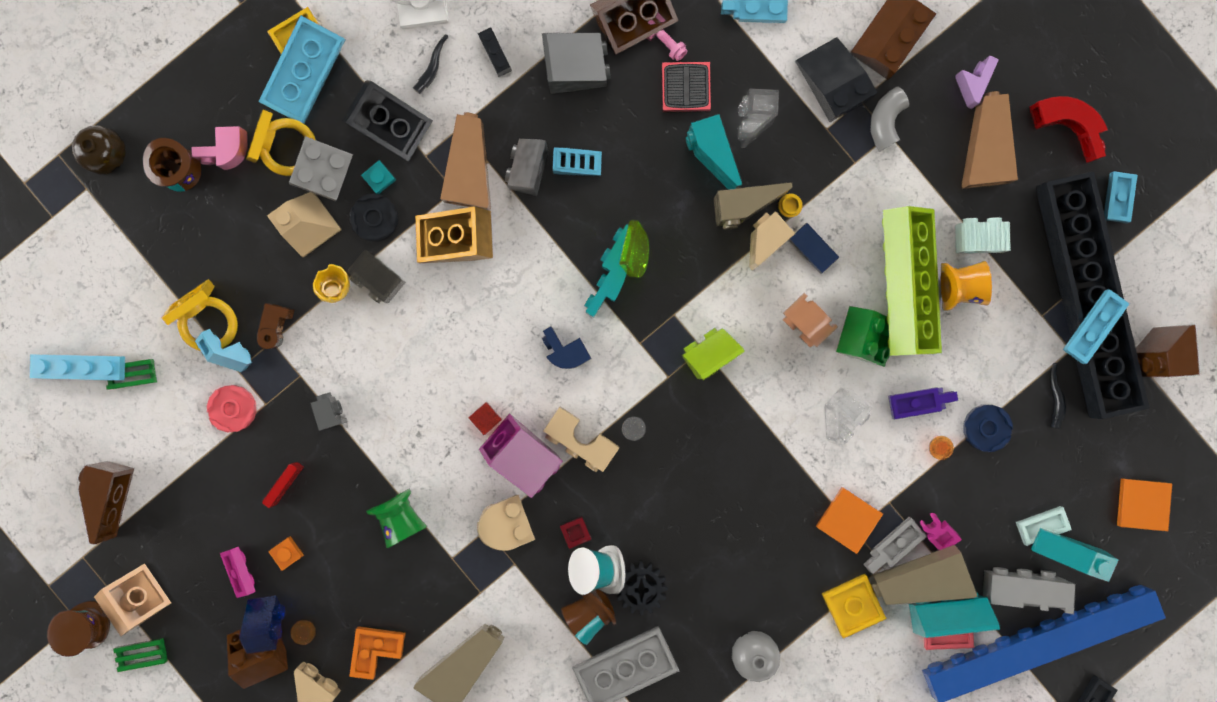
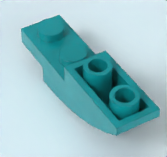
M627 224L624 229H618L613 237L616 243L611 250L607 248L600 259L604 262L602 268L609 273L608 275L603 273L596 285L600 287L595 296L591 294L584 305L587 308L586 314L593 318L606 298L615 302L625 281L632 243L631 226Z

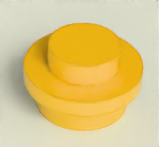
M795 194L784 195L778 203L780 213L788 218L797 216L803 206L801 199Z

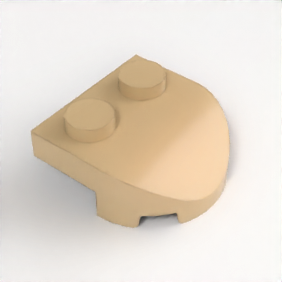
M514 495L487 506L482 511L483 513L477 523V531L481 541L486 546L495 550H511L535 540L519 495Z

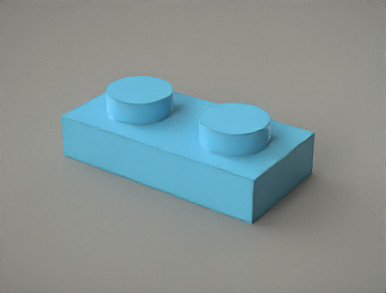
M1115 171L1109 174L1104 209L1105 220L1121 223L1131 222L1138 175Z

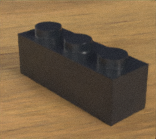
M490 27L479 32L478 36L498 77L511 72V67L492 28Z

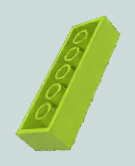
M914 206L883 210L882 227L884 229L883 250L885 252L886 265L884 273L887 285L886 300L888 304L887 323L889 325L888 347L890 349V356L942 353L935 211L930 208Z

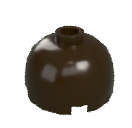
M88 126L81 129L74 137L72 143V154L76 162L85 170L98 175L109 174L116 167H120L126 155L125 144L118 134L103 126Z

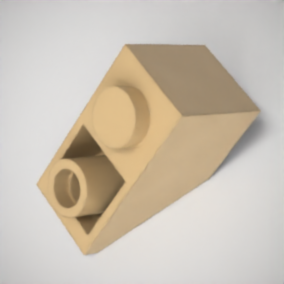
M303 661L294 671L298 702H333L341 690L337 688L338 685L332 679L324 678L319 674L318 669L312 664H306Z

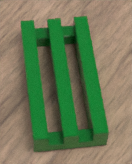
M154 359L125 363V368L149 366V369L125 372V378L150 374L149 379L115 384L114 380H107L108 385H106V389L112 390L157 383Z
M164 638L118 646L113 649L117 655L115 658V662L118 663L117 672L168 662ZM159 645L157 650L125 656L123 654L125 651ZM155 655L161 656V658L125 664V661Z

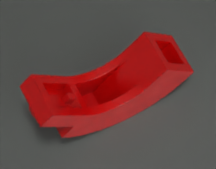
M1059 96L1038 101L1029 107L1036 129L1054 124L1064 125L1072 129L1080 141L1086 163L1106 156L1105 143L1099 134L1108 129L1100 114L1089 104L1076 98Z

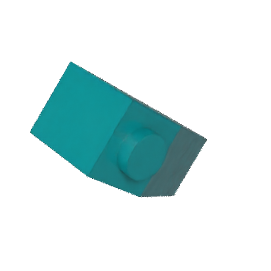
M1042 528L1039 529L1031 548L1032 551L1108 582L1118 563L1117 558L1103 549Z

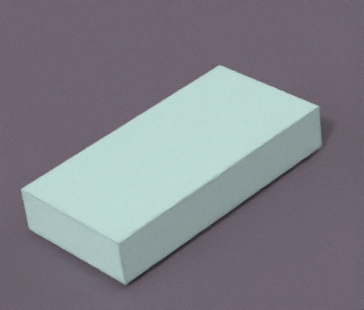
M1061 506L1016 522L1023 544L1026 546L1034 543L1040 528L1057 534L1072 530L1064 507Z

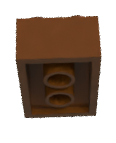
M105 461L85 465L81 470L78 491L89 544L95 545L116 538L134 468Z

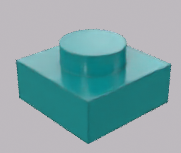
M380 160L361 175L376 194H380L396 181Z

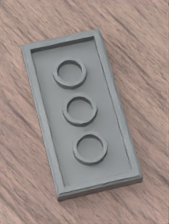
M659 626L572 666L588 702H615L679 672V668Z

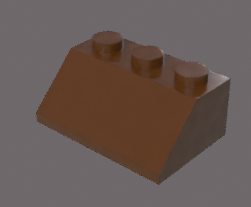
M597 0L590 4L596 21L615 54L679 21L671 0ZM657 13H659L666 21L660 22L656 18ZM653 20L655 24H649L648 21Z
M886 0L850 53L889 80L896 73L937 13L918 0Z
M1196 324L1152 328L1136 347L1142 377L1200 375Z

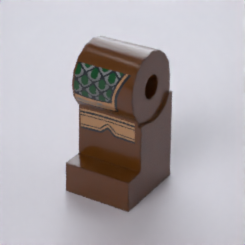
M265 303L257 334V342L260 347L275 349L282 345L284 338L282 330L285 319L293 318L294 309Z

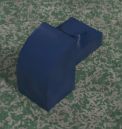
M552 326L543 330L545 336L542 337L545 346L548 350L552 348L554 350L552 354L546 356L553 365L563 369H572L592 359L580 338L563 347Z

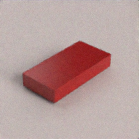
M298 462L289 464L264 498L262 504L268 508L276 506L304 466Z

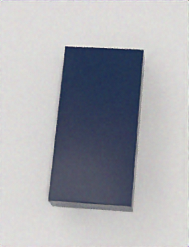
M808 223L804 224L789 239L820 274L839 258Z

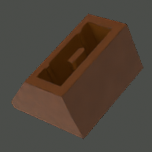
M271 616L227 635L228 676L243 689L288 670L286 648Z

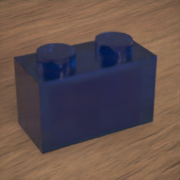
M276 595L247 600L239 636L247 654L276 650L278 639L281 638L282 634L281 620L285 618V608L283 605H280Z

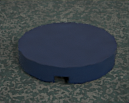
M980 405L973 408L966 415L963 423V433L967 442L973 448L981 451L995 452L1002 449L1011 439L1013 423L1009 414L1003 408L995 405Z

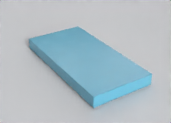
M300 15L258 102L305 124L346 39Z

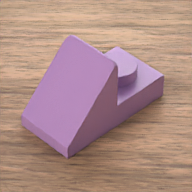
M989 56L983 62H978L973 74L962 70L956 75V81L968 108L972 109L980 103L999 59Z

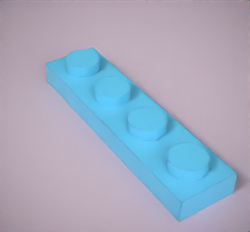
M30 354V378L125 380V356Z

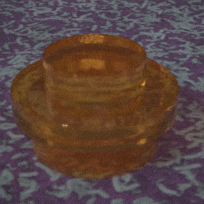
M937 436L929 444L930 454L939 460L949 458L954 450L952 441L945 436Z
M307 620L298 621L291 629L292 639L300 645L310 643L316 634L314 625Z

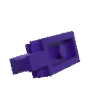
M942 387L888 396L892 419L894 420L940 412L946 409L945 403L959 401L957 391L943 393Z

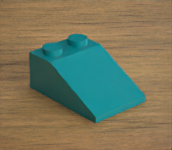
M720 115L691 123L687 137H685L689 151L693 150L695 157L728 190L740 188L742 182Z

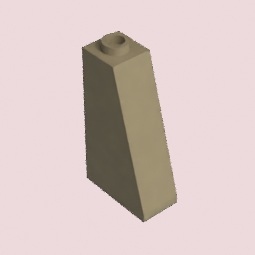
M955 545L873 575L876 582L872 584L877 598L882 597L886 605L977 597L962 553Z
M484 624L425 672L413 688L433 702H463L504 640V636L501 635L502 631L494 625L488 626Z

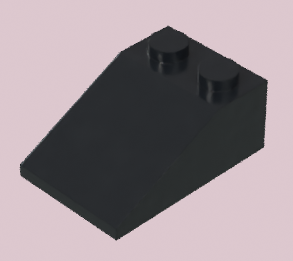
M838 37L795 61L829 122L870 101L878 93L866 71Z
M367 79L342 119L343 122L407 161L410 160L433 121Z

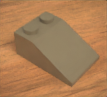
M792 182L718 191L714 197L717 226H723V229L738 228L737 225H740L784 196L792 188Z

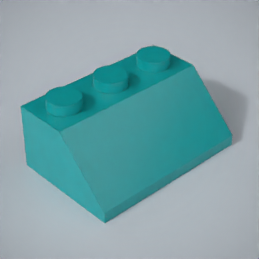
M976 592L977 597L909 604L913 633L925 638L1000 630V626L988 598L979 596L978 592Z

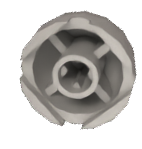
M751 631L736 640L732 648V660L735 669L742 677L749 681L762 682L770 679L780 666V652L777 644L769 635L763 632Z

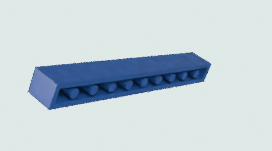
M1143 585L1134 586L1127 593L1113 594L1108 596L1107 600L1103 602L1086 604L1084 609L1074 611V614L1063 613L1062 617L1055 620H1044L1037 627L1020 629L1016 635L1010 637L1002 636L997 638L992 644L975 646L971 652L954 654L950 657V660L933 662L928 665V668L922 670L931 696L937 702H946L1165 619L1166 617L1156 591Z

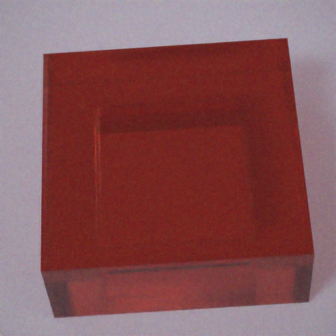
M485 402L468 417L483 435H486L503 420L488 402Z

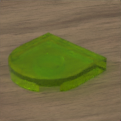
M630 220L619 264L629 277L640 278L644 275L648 265L649 241L639 221Z

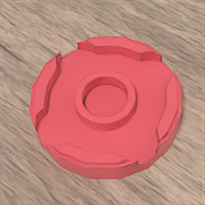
M228 385L215 390L209 397L206 406L211 424L218 430L227 433L238 432L247 428L254 420L257 411L253 395L244 387L237 385Z

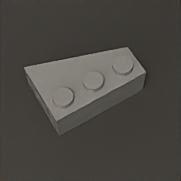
M993 567V571L984 570L983 597H987L989 603L1020 608L1034 606L1040 607V610L1048 611V608H1060L1065 613L1074 614L1075 584L1056 576L1054 571L1041 570V574H1033L1032 570L1017 569V572H1008L1006 568Z

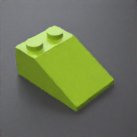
M713 328L703 335L705 340L697 344L694 341L684 348L686 353L681 356L696 378L704 380L744 353L745 350L723 328L718 331L716 328Z

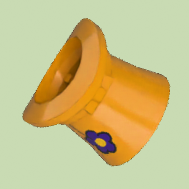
M986 261L958 269L953 268L948 263H941V297L944 311L952 310L959 303H974L985 306L990 304L992 279L990 268Z

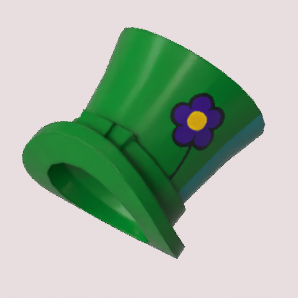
M410 488L393 499L366 511L367 514L375 515L376 519H379L386 548L427 527L409 504Z

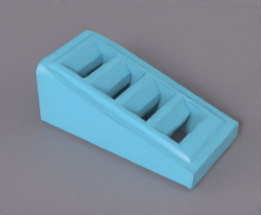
M554 147L553 174L601 176L602 151ZM561 156H566L565 167H561ZM571 156H575V168L570 167ZM580 156L585 157L584 169L580 168ZM590 157H594V170L589 169Z

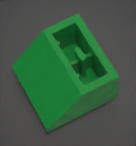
M849 306L836 352L885 367L890 357L887 316L874 310Z

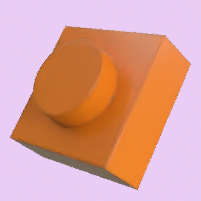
M291 536L268 551L282 571L304 556Z

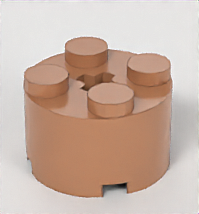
M803 293L783 312L786 317L782 320L792 330L798 328L802 333L799 337L810 348L813 345L818 347L838 326L836 324L830 326L829 323L832 319L813 300L807 302L805 299L808 296Z

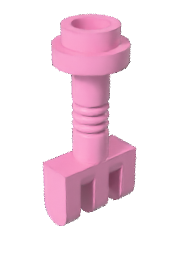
M657 13L656 18L660 22L666 21L659 13ZM653 20L648 21L650 25L656 24ZM663 29L647 38L650 41L653 37L657 36L670 50L669 56L673 60L680 61L687 54L686 45L683 42L677 44Z

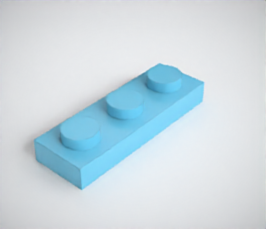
M1110 289L1105 290L1063 350L1082 364H1087L1124 313L1129 303Z

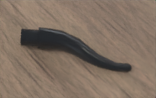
M447 34L437 43L428 68L413 87L419 94L425 88H428L436 77L439 68L440 52L444 42L448 39Z
M1054 363L1051 370V388L1055 405L1050 427L1061 429L1062 421H1064L1066 414L1065 396L1057 380L1056 371L1058 364Z

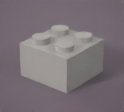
M305 136L289 184L336 201L353 154Z

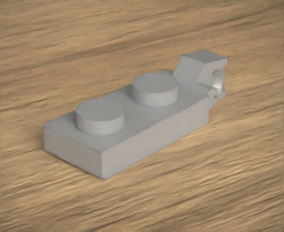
M908 517L870 552L872 557L863 565L872 574L881 567L884 570L888 567L892 568L925 539L927 535L911 517Z

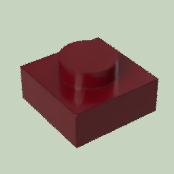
M582 516L560 525L569 549L591 540L590 533Z

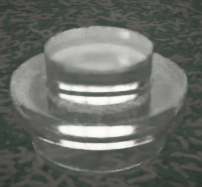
M629 417L622 424V433L629 440H639L645 434V424L638 417Z

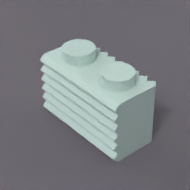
M978 218L963 219V223L955 225L956 254L1004 253L1010 251V222H1002V218H987V222H978Z

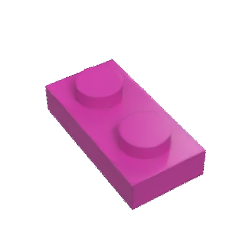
M239 547L220 553L236 597L239 598L256 592L254 579L248 572L245 564V555L240 551Z

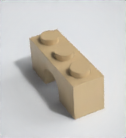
M560 406L543 430L547 433L545 438L555 445L560 442L566 446L565 451L572 457L577 459L580 456L585 459V465L591 470L597 472L599 469L603 472L618 451L619 446L600 433L592 443L582 444L577 441L574 436V429L580 419Z

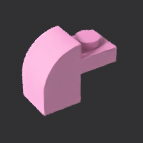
M215 127L216 146L192 147V157L201 161V164H216V166L224 170L232 169L238 166L246 156L248 147L247 131L241 127Z

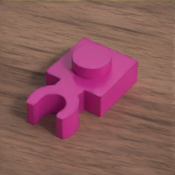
M934 513L930 514L933 519L932 523L925 524L924 521H920V525L927 533L928 539L938 550L955 545L962 540L946 520L941 523Z

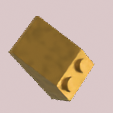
M468 207L415 216L417 263L475 261L493 258L491 211L479 207Z

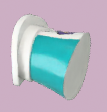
M609 545L603 547L598 552L586 548L576 549L570 557L568 566L569 579L574 590L579 594H588L597 589L608 594L619 593L625 584V565L619 548Z

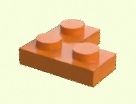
M358 626L355 632L349 677L373 680L376 675L378 656L401 659L405 633Z

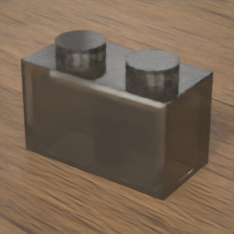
M366 249L347 270L352 276L350 280L359 288L366 287L370 291L368 295L377 303L382 301L388 304L406 283L404 279Z

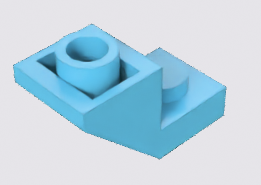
M210 329L201 332L195 340L207 362L238 372L245 371L252 363L248 350L243 348L240 342L222 349L220 339L213 335Z

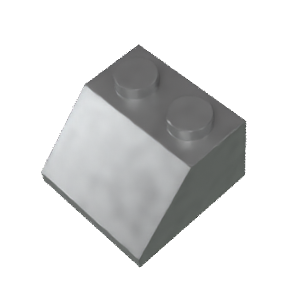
M519 139L518 145H513L511 159H514L512 168H507L505 182H508L507 186L509 189L537 196L548 154L545 140Z

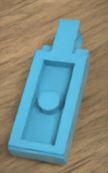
M723 0L721 4V14L734 15V19L739 20V22H787L788 0Z

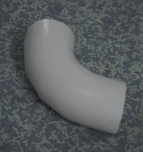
M898 86L891 89L878 101L871 116L870 132L879 152L900 140L895 129V119L901 111L909 107V100L905 92Z

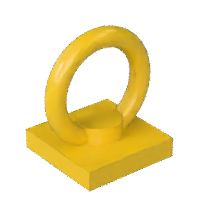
M263 110L246 160L256 163L260 155L263 163L271 171L279 175L291 176L295 166H282L275 162L269 154L276 131L281 128H292L299 131L304 138L306 136L316 140L315 136L304 123L295 119L281 118L270 122L273 113Z
M209 279L169 305L161 317L167 325L177 320L178 332L183 341L198 351L201 350L195 342L196 338L188 330L187 321L201 312L206 306L217 308L227 319V331L220 339L222 349L233 341L238 328L237 318L232 308L218 298L209 297L215 287Z

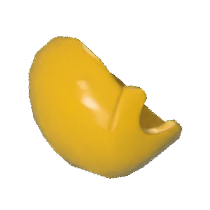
M329 264L325 270L318 271L313 282L315 295L321 301L336 303L344 299L350 290L349 276L341 266Z

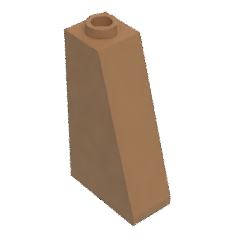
M999 91L986 93L975 107L962 189L1010 184L1018 180L1009 94L1000 95Z
M464 112V115L457 114L440 199L448 204L479 207L490 211L491 200L483 122L478 118V115Z

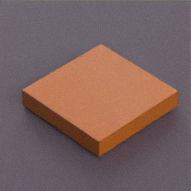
M1121 478L1117 526L1168 531L1172 483Z
M841 487L816 527L857 554L883 516V513Z

